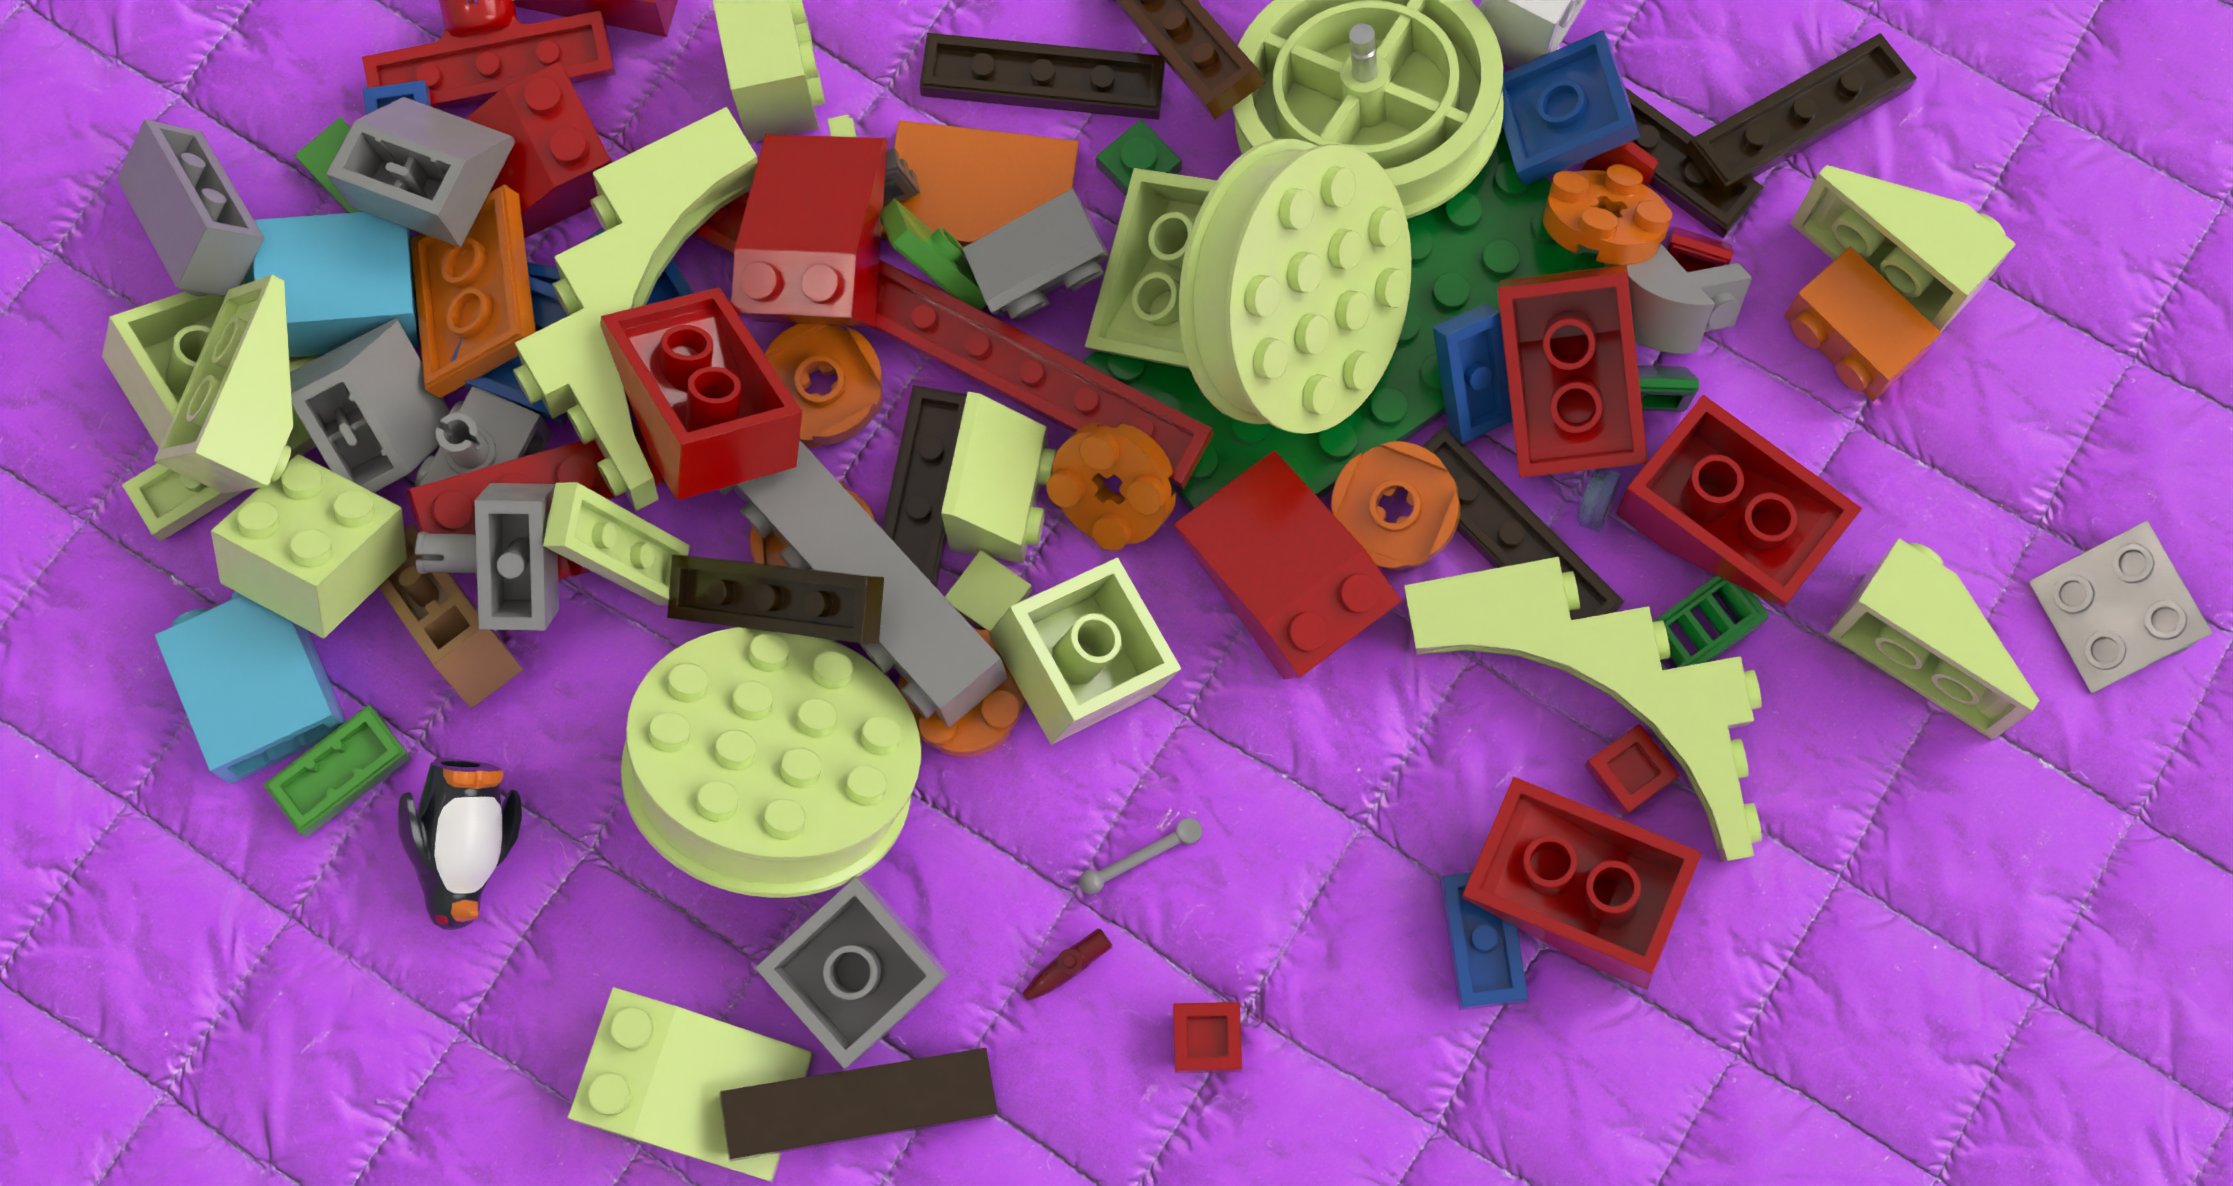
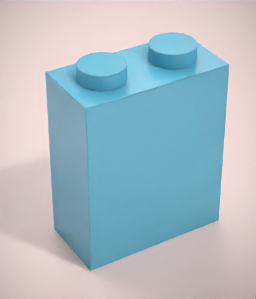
M365 212L254 220L264 236V240L245 276L246 283L269 275H274L284 280L289 357L324 355L395 318L400 322L413 347H420L409 228Z
M237 592L232 594V600L210 610L195 609L178 616L173 620L172 627L154 635L210 772L229 784L240 781L313 747L346 722L308 630Z

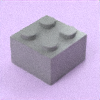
M857 876L755 967L844 1069L856 1063L952 975L865 877Z

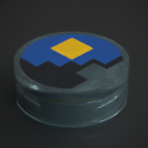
M1607 468L1595 469L1593 471L1576 520L1579 522L1578 526L1598 533L1602 531L1619 487L1621 473Z

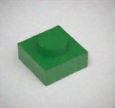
M1140 119L1096 156V167L1126 196L1134 168L1178 174L1182 170V160Z

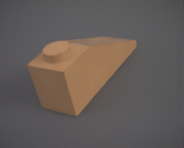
M411 524L404 529L407 560L378 588L432 665L472 709L524 669L495 630L479 629L478 608L451 573L428 572L427 574H419L417 572L416 560L422 559L423 554H415L416 539L419 532Z

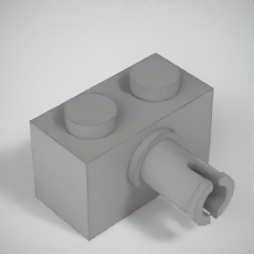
M472 386L465 401L457 402L450 413L440 420L445 426V431L438 427L435 431L436 440L440 447L435 456H429L421 465L416 477L415 487L545 451L553 434L540 414Z
M490 483L475 499L476 534L418 533L415 554H423L422 559L416 560V568L419 574H427L428 572L476 573L479 629L545 631L558 613V553L543 546L547 516L551 509L555 484Z

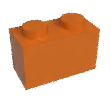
M1851 246L1796 295L1784 315L1791 322L1792 331L1803 344L1813 349L1818 348L1835 365L1836 372L1843 383L1856 392H1863L1872 402L1918 362L1941 335V332Z

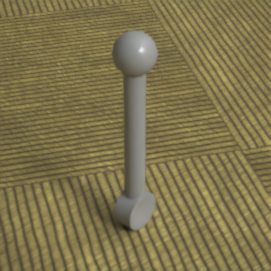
M1185 818L1179 822L1176 831L1100 871L1093 869L1084 871L1079 877L1080 889L1089 895L1097 894L1108 880L1180 843L1187 846L1196 844L1202 835L1201 824L1193 818Z

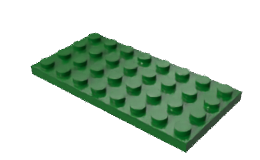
M1502 125L1499 139L1491 157L1481 172L1467 187L1442 205L1407 219L1412 258L1411 284L1402 331L1389 365L1372 393L1358 409L1339 424L1317 433L1302 434L1288 432L1276 428L1269 423H1246L1232 419L1213 406L1200 390L1191 370L1188 368L1095 351L1086 357L1084 363L1212 428L1214 436L1185 488L1182 489L1170 482L1190 511L1273 450L1283 458L1320 499L1334 489L1340 472L1351 459L1360 453L1363 455L1371 448L1380 447V444L1393 441L1404 442L1446 413L1433 326L1485 303L1500 311L1497 290L1500 280L1602 268L1605 263L1596 261L1599 251L1579 244L1575 254L1562 247L1549 235L1542 218L1551 183L1545 177L1524 186L1516 173Z

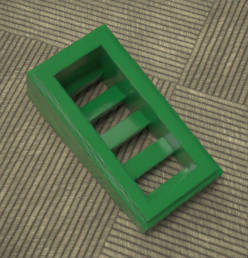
M1716 575L1654 621H1664L1669 641L1670 657L1678 667L1713 661L1758 630L1769 618V615L1752 592ZM1716 596H1719L1738 621L1736 625L1717 602ZM1697 609L1702 611L1720 636L1714 641L1692 614ZM1675 624L1679 625L1698 650L1693 656H1690L1670 628ZM1661 662L1662 670H1666L1667 668Z

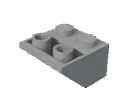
M402 97L354 121L326 175L352 208L461 248L511 152L515 140L511 135Z
M1073 188L962 248L991 313L1003 317L1009 314L1011 319L1016 318L1017 321L1048 306L1050 302L1045 294L1065 284L1067 289L1070 288L1071 291H1075L1102 277L1105 273L1100 265L1108 261L1110 257L1083 203Z
M397 318L290 372L292 406L330 470L373 493L410 474L439 446L435 431L437 427L445 431V426L440 420L448 415L450 410L443 398H438L425 390L422 361Z

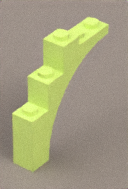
M727 107L593 172L598 196L591 199L590 202L605 232L554 256L560 280L553 283L552 287L568 316L515 342L522 365L513 369V372L528 401L533 404L542 400L552 419L567 412L583 444L585 445L595 440L605 458L597 463L604 481L614 497L625 493L635 511L659 499L654 477L634 435L629 412V400L601 329V316L646 305L657 279L683 243L720 208L750 191L758 163L757 155Z
M1559 557L1404 585L1417 655L1474 651L1518 656L1565 671L1610 695L1650 728L1683 769L1707 814L1721 862L1754 856L1752 843L1762 841L1761 827L1755 804L1743 803L1739 778H1745L1749 775L1747 758L1741 738L1731 740L1729 729L1747 726L1754 721L1752 710L1761 708L1762 701L1756 673L1754 670L1744 671L1741 656L1662 670L1660 660L1670 658V647L1664 621L1652 622L1649 606L1571 620L1569 611L1580 609L1579 594L1574 572L1562 573Z

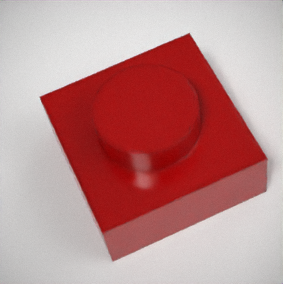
M1638 724L1590 758L1584 765L1623 817L1655 796L1680 776L1641 724Z
M1240 1002L1173 1003L1175 1073L1241 1072Z

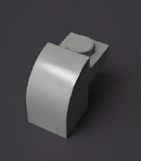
M1660 243L1658 252L1651 259L1627 265L1635 342L1650 349L1667 353H1696L1704 332L1735 325L1752 277L1739 262L1687 273ZM1605 263L1604 267L1618 266V265H1612V264H1606V263Z

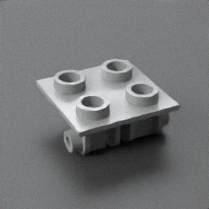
M2148 520L2029 581L2092 694L2169 655H2177L2196 645L2195 642L2213 634Z

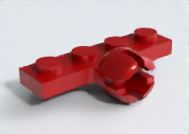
M439 0L445 28L441 39L430 44L362 57L368 88L424 80L429 87L431 107L436 109L488 100L503 87L559 61L571 83L616 75L605 17L601 10L533 24H524L518 21L514 0H478V3L475 0Z
M633 426L634 435L654 477L655 486L666 484L649 455L639 426ZM595 440L585 445L582 441L414 487L406 491L418 531L434 534H476L475 499L490 483L556 484L577 482L608 500L626 495L623 493L614 497L604 481L597 463L605 458ZM558 554V581L570 575L574 577L591 571Z

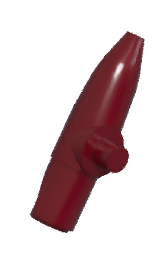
M1097 928L1077 944L1063 950L1058 957L1052 960L1032 979L1022 994L1027 1000H1031L1052 992L1112 948V943L1102 929Z

